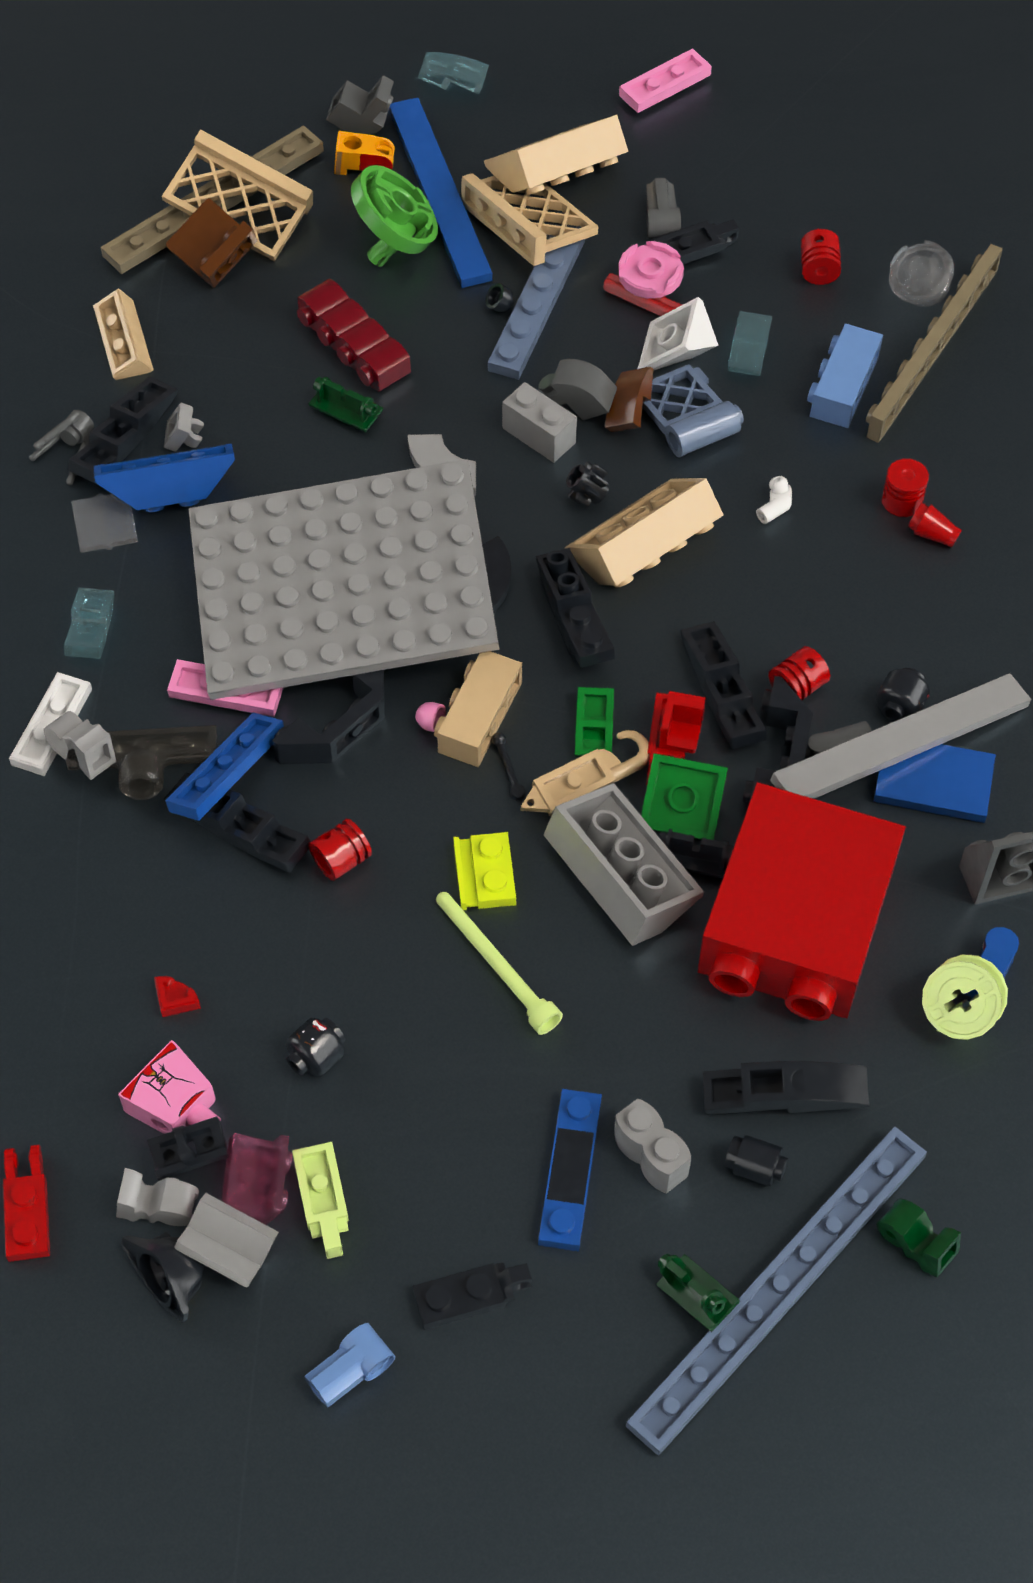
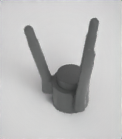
M73 410L64 421L34 443L33 446L37 450L30 455L29 459L35 461L60 439L71 446L81 443L80 451L89 444V434L94 429L92 419L81 410ZM69 472L66 480L67 485L73 484L77 474Z

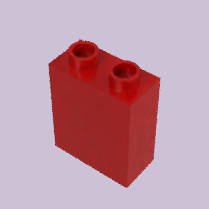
M757 782L702 937L697 972L708 975L710 983L716 989L731 996L748 997L756 990L785 999V1005L792 1013L808 1020H827L831 1014L848 1019L896 865L906 826Z

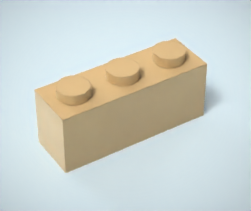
M491 651L479 653L476 661L470 660L464 673L465 681L461 689L455 688L449 702L450 710L446 717L441 716L434 730V736L438 740V753L478 768L492 742V736L497 733L522 684V662Z

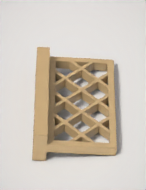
M200 129L194 139L195 145L163 193L162 200L190 216L197 210L194 205H198L199 208L208 198L212 201L220 200L222 209L232 218L248 215L251 228H253L257 242L251 249L275 262L303 215H307L313 206V190ZM199 158L210 165L211 172L193 176L191 167L195 160ZM231 175L238 180V188L221 191L218 178ZM214 179L217 192L199 196L196 183ZM192 184L195 198L181 200L174 196L178 187ZM260 191L265 194L267 203L249 206L246 193ZM242 194L245 208L227 212L224 198ZM287 206L296 211L291 219L278 222L274 208ZM270 210L273 223L255 227L252 214ZM276 230L278 240L271 249L260 243L258 234Z
M473 173L462 176L461 200L464 207L533 266L545 262L546 252L598 235V225L546 183H543L544 190L532 194L545 197L538 198L531 197L530 195L526 196L525 190L518 191V193H525L524 195L508 193L510 190L495 176L482 180ZM492 189L502 190V192H496ZM510 204L521 205V206H520V207H513V206L510 205ZM526 206L543 208V211L527 209ZM548 209L562 211L565 214L548 212ZM528 219L538 220L539 223L531 222V221L528 220ZM544 222L559 223L562 226L544 224ZM567 225L580 226L582 228H570ZM546 234L553 235L556 237L546 239Z

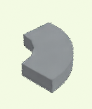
M442 434L408 435L409 454L416 468L464 460L448 450L444 445ZM468 460L474 496H476V461Z

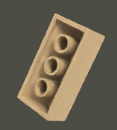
M613 115L484 160V164L512 193L525 190L527 196L544 190L543 183L550 181L551 186L569 181L568 174L575 172L576 177L593 172L594 164L599 163L600 168L618 162V155L629 151L618 116Z
M707 478L670 479L566 546L565 549L570 548L576 562L599 585H611L619 588L630 583L634 579L633 574L639 570H647L659 564L661 561L660 557L665 553L675 552L686 546V540L694 534L700 535L714 527L713 522L722 517L723 512Z

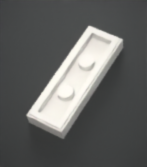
M57 672L9 757L11 766L45 776L57 753L46 740L44 728L67 711L74 712L78 716L92 691L90 682Z

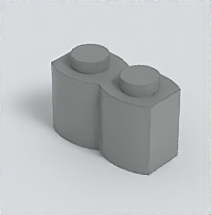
M637 1098L616 1114L614 1138L617 1146L626 1157L640 1164L643 1175L653 1187L667 1194L688 1177L691 1163L689 1148L681 1137L673 1131L664 1128L660 1115L650 1104Z

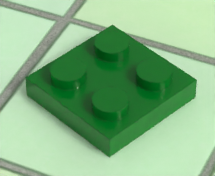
M654 753L641 816L655 832H668L669 829H673V832L692 835L696 840H702V838L714 840L728 768Z

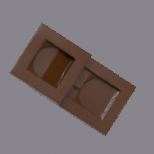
M645 367L624 371L620 374L615 383L617 386L616 394L609 413L606 415V429L611 432H618L641 427L643 402L651 401L653 368Z

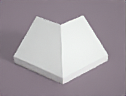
M699 297L650 322L638 369L651 367L657 370L694 358L718 346L704 303Z

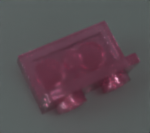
M234 1133L229 1138L228 1143L230 1157L226 1159L221 1201L265 1225L269 1224L279 1214H282L288 1200V1191L284 1189L285 1175L288 1173L292 1162V1152L288 1150L289 1137L280 1135L272 1142Z

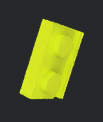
M508 832L471 835L470 839L453 837L461 908L467 910V907L478 906V909L516 905V891Z

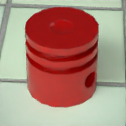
M828 229L812 230L801 239L802 275L805 280L815 285H825L835 281L841 274L840 240L838 235Z
M904 458L896 460L889 466L882 494V504L889 513L898 517L913 516L921 502L923 503L929 473L922 463L914 459Z
M803 646L771 669L768 675L772 688L775 676L783 677L801 700L830 681V671L825 660L815 649L809 646ZM806 661L811 662L813 664V668H810Z
M348 818L343 820L342 824H337L334 829L331 828L308 844L316 864L332 881L337 880L356 867L357 864L372 856V849L361 829Z

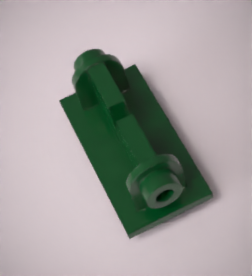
M318 377L315 380L313 389L317 391V394L308 403L310 407L364 432L370 428L384 410L383 407L374 403L373 398H366L351 390L347 391L343 386L332 382L328 377Z
M665 1254L659 1259L658 1267L660 1268L662 1278L656 1285L710 1332H713L740 1303V1300L687 1255L684 1254L680 1258L677 1255Z

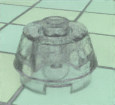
M924 240V244H916L909 248L905 245L894 255L891 261L889 282L892 291L901 300L919 307L935 305L943 300L949 292L954 275L952 257L944 248L932 241Z

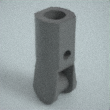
M866 721L834 731L814 734L808 739L806 759L872 731L871 727Z

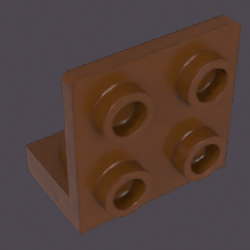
M208 198L166 242V246L214 289L252 248L257 239L253 228L245 221L241 224L237 223L215 202Z

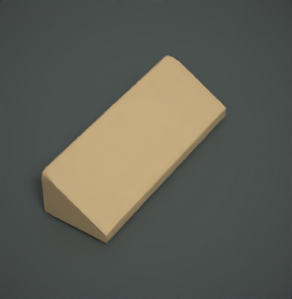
M118 288L93 305L112 376L115 380L147 374L153 371L134 301Z

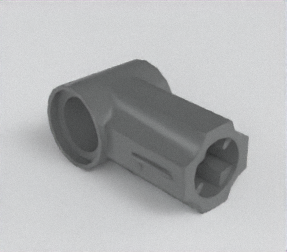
M655 178L653 182L646 185L648 207L646 212L647 238H658L681 229L680 208H676L674 184L668 182L666 178Z

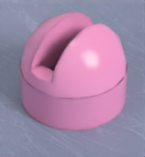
M425 702L416 711L415 718L422 729L434 732L441 716L446 717V707L435 702Z

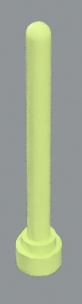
M440 892L436 897L437 904L528 1009L529 1024L539 1035L546 1034L554 1029L563 1017L562 1012L552 1001L547 1002L544 998L539 999L451 895L447 892Z

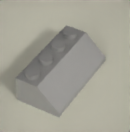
M614 783L555 806L544 832V837L632 946L662 933L703 896L704 891Z

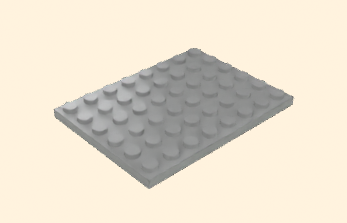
M468 459L189 508L207 693L210 700L499 650Z

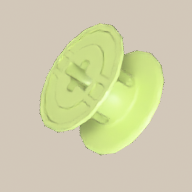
M962 954L947 959L929 976L923 988L922 1006L927 1019L937 1031L950 1038L969 1040L985 1034L1001 1018L1007 1005L1008 988L1003 974L992 962L980 956ZM974 989L978 992L970 1001L963 1000L956 1005L952 1001L960 992L966 994Z

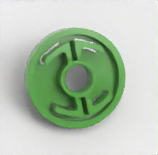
M378 165L365 168L353 181L351 197L354 206L364 223L380 238L367 252L369 260L374 265L378 264V267H383L397 250L408 254L421 253L435 240L438 233L437 220L420 188L415 187L397 172Z

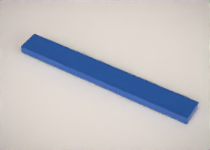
M419 98L391 103L389 107L390 116L420 189L434 212L439 235L461 288L493 281V273Z

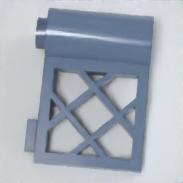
M690 364L654 378L652 381V392L663 393L662 400L651 398V401L643 402L642 409L665 434L670 449L677 457L685 456L740 432L741 424L744 421L741 409L730 401L723 402L707 385L709 378L699 367L693 369ZM688 378L692 383L691 388L674 385L675 382ZM676 395L687 398L685 404L668 401L669 396ZM693 398L709 402V404L704 406L691 405ZM664 411L681 413L680 416L669 421L663 417Z

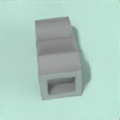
M67 711L44 728L45 738L53 750L64 759L76 753L79 767L90 780L116 762L110 734L100 724L92 725L88 719L83 722L74 712Z
M128 1168L124 1169L117 1200V1218L127 1219L132 1222L139 1219H148L150 1223L160 1221L172 1226H188L193 1216L194 1201L198 1198L199 1194L197 1187L169 1177L158 1181L153 1186L145 1185L142 1180L143 1174Z

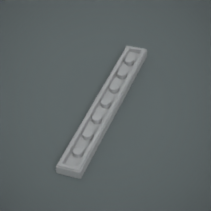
M1009 673L773 773L770 781L776 788L815 799L1027 708L1031 698Z

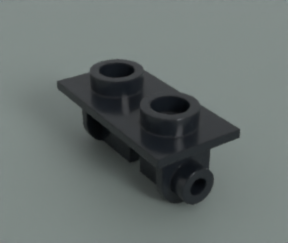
M669 829L668 832H660L659 838L687 871L723 879L734 846L728 845L729 841L721 842L706 838L696 840L692 835L673 832V829Z

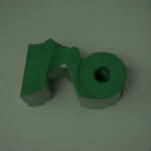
M897 1199L891 1209L876 1224L877 1229L886 1240L896 1247L903 1248L907 1258L916 1260L924 1272L930 1273L936 1278L960 1251L961 1232L945 1227L937 1235L933 1232V1225L926 1212L906 1199Z

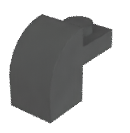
M383 75L368 93L347 80L333 97L326 120L347 132L368 135L379 132L384 127L389 107L393 101V96L390 93L394 81Z
M578 359L560 360L556 373L546 375L538 385L539 392L559 405L567 403L582 421L609 413L617 391V386L601 369L589 362Z

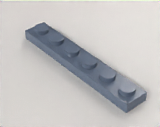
M585 239L546 252L545 262L534 266L488 360L489 372L517 380L520 379L585 243Z

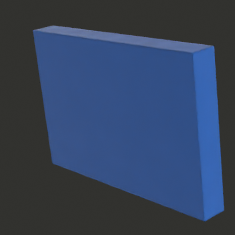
M940 744L878 771L873 802L985 823L996 754Z

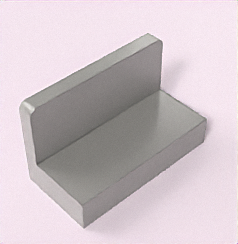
M205 1193L174 1248L238 1284L248 1287L263 1265L279 1232Z

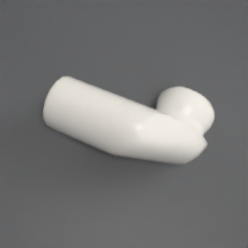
M783 476L771 479L769 482L771 489L770 502L756 510L757 517L763 524H767L782 515L792 505V489L788 485L787 479Z

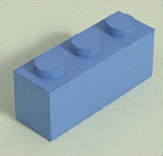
M845 323L840 336H833L828 354L831 356L829 359L824 358L818 372L820 381L819 383L813 382L808 393L807 402L812 403L810 417L849 428L878 361L883 334Z

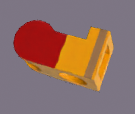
M338 131L334 174L347 175V169L363 171L365 168L373 165L383 166L392 170L395 146L387 138Z

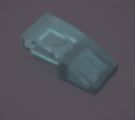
M426 52L418 78L445 90L450 82L479 94L489 65L456 54Z
M744 311L739 312L728 371L761 376L772 316Z
M79 587L71 608L72 623L64 642L65 656L101 659L112 616L114 591Z

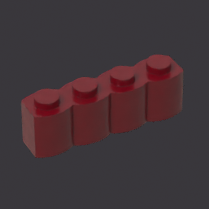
M327 279L297 297L299 308L297 309V315L301 323L306 327L310 326L316 331L320 341L325 346H330L337 351L340 361L345 366H350L356 370L364 385H370L379 392L411 372L410 356L404 347L394 338L389 337L384 328L376 320L369 317L355 300L349 298L346 292L334 280Z

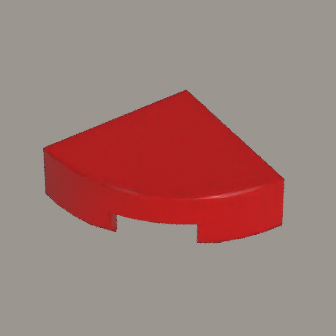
M170 976L154 977L162 1017L201 1009L198 996L191 987L189 988L184 983L176 981Z

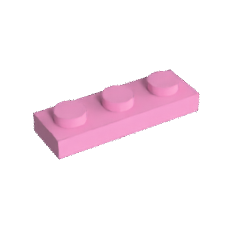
M692 48L619 86V96L639 113L710 76L712 66Z
M177 659L167 692L169 698L275 717L284 687L210 700L207 693L205 664Z

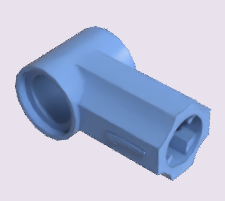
M364 1323L353 1329L340 1343V1349L305 1375V1380L313 1393L327 1408L363 1380L371 1381L381 1375L395 1360L393 1352L369 1323Z

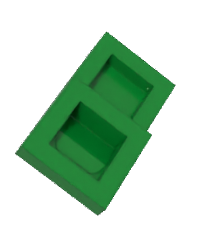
M578 687L575 757H581L596 749H604L612 753L613 688Z

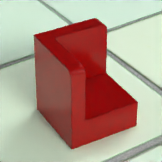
M669 691L661 724L659 748L691 754L696 752L706 697Z

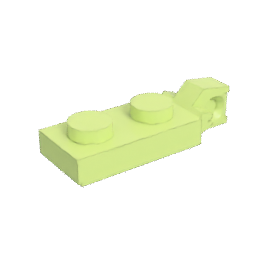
M328 1142L292 1150L307 1227L311 1231L312 1239L323 1238L327 1259L343 1256L339 1233L349 1231L347 1224L349 1219L333 1143Z

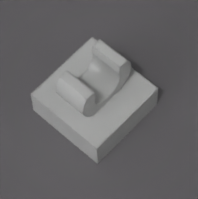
M181 402L166 423L164 448L176 452L183 442L189 447L196 448L202 441V437L194 433L198 434L204 427V423L199 419L192 418V406Z

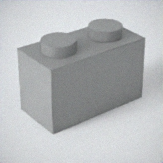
M526 382L502 402V428L553 463L576 443L577 416Z

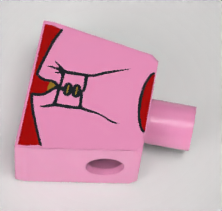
M172 1040L118 1094L123 1110L127 1114L163 1134L172 1132L174 1127L183 1124L189 1126L217 1116L209 1109L216 1100L211 1083Z

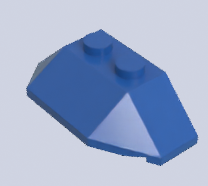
M224 444L179 453L94 466L95 483L134 509L157 512L163 510L166 505L179 503V506L183 507L198 504L199 500L206 499L235 461L232 444Z

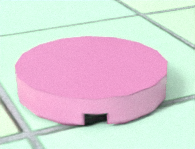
M648 241L646 245L639 247L638 244L630 246L622 254L618 263L619 281L627 291L635 296L649 299L661 298L671 294L680 286L683 279L684 266L680 260L681 256L674 248L656 241Z

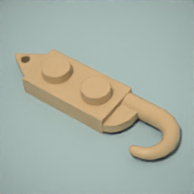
M625 730L617 733L618 739H632L637 743L639 752L636 756L621 763L613 753L604 749H596L534 779L532 782L533 788L522 803L520 810L547 812L549 816H552L555 806L612 783L615 784V782L641 770L650 759L648 740L641 733L634 730Z

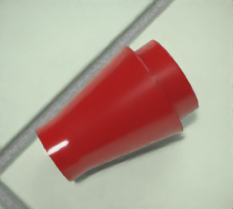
M922 502L907 526L914 530V535L945 544L951 548L962 532V529L955 526L932 504L927 506Z

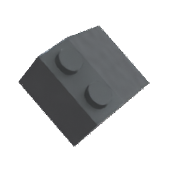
M1033 831L1027 833L1014 832L1002 839L989 842L979 840L965 847L959 867L974 904L1033 891Z

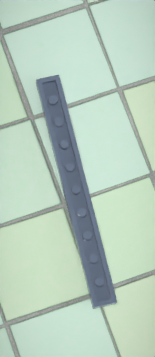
M894 1126L739 1297L740 1303L713 1332L709 1331L633 1414L627 1421L626 1428L659 1456L924 1160L927 1151Z

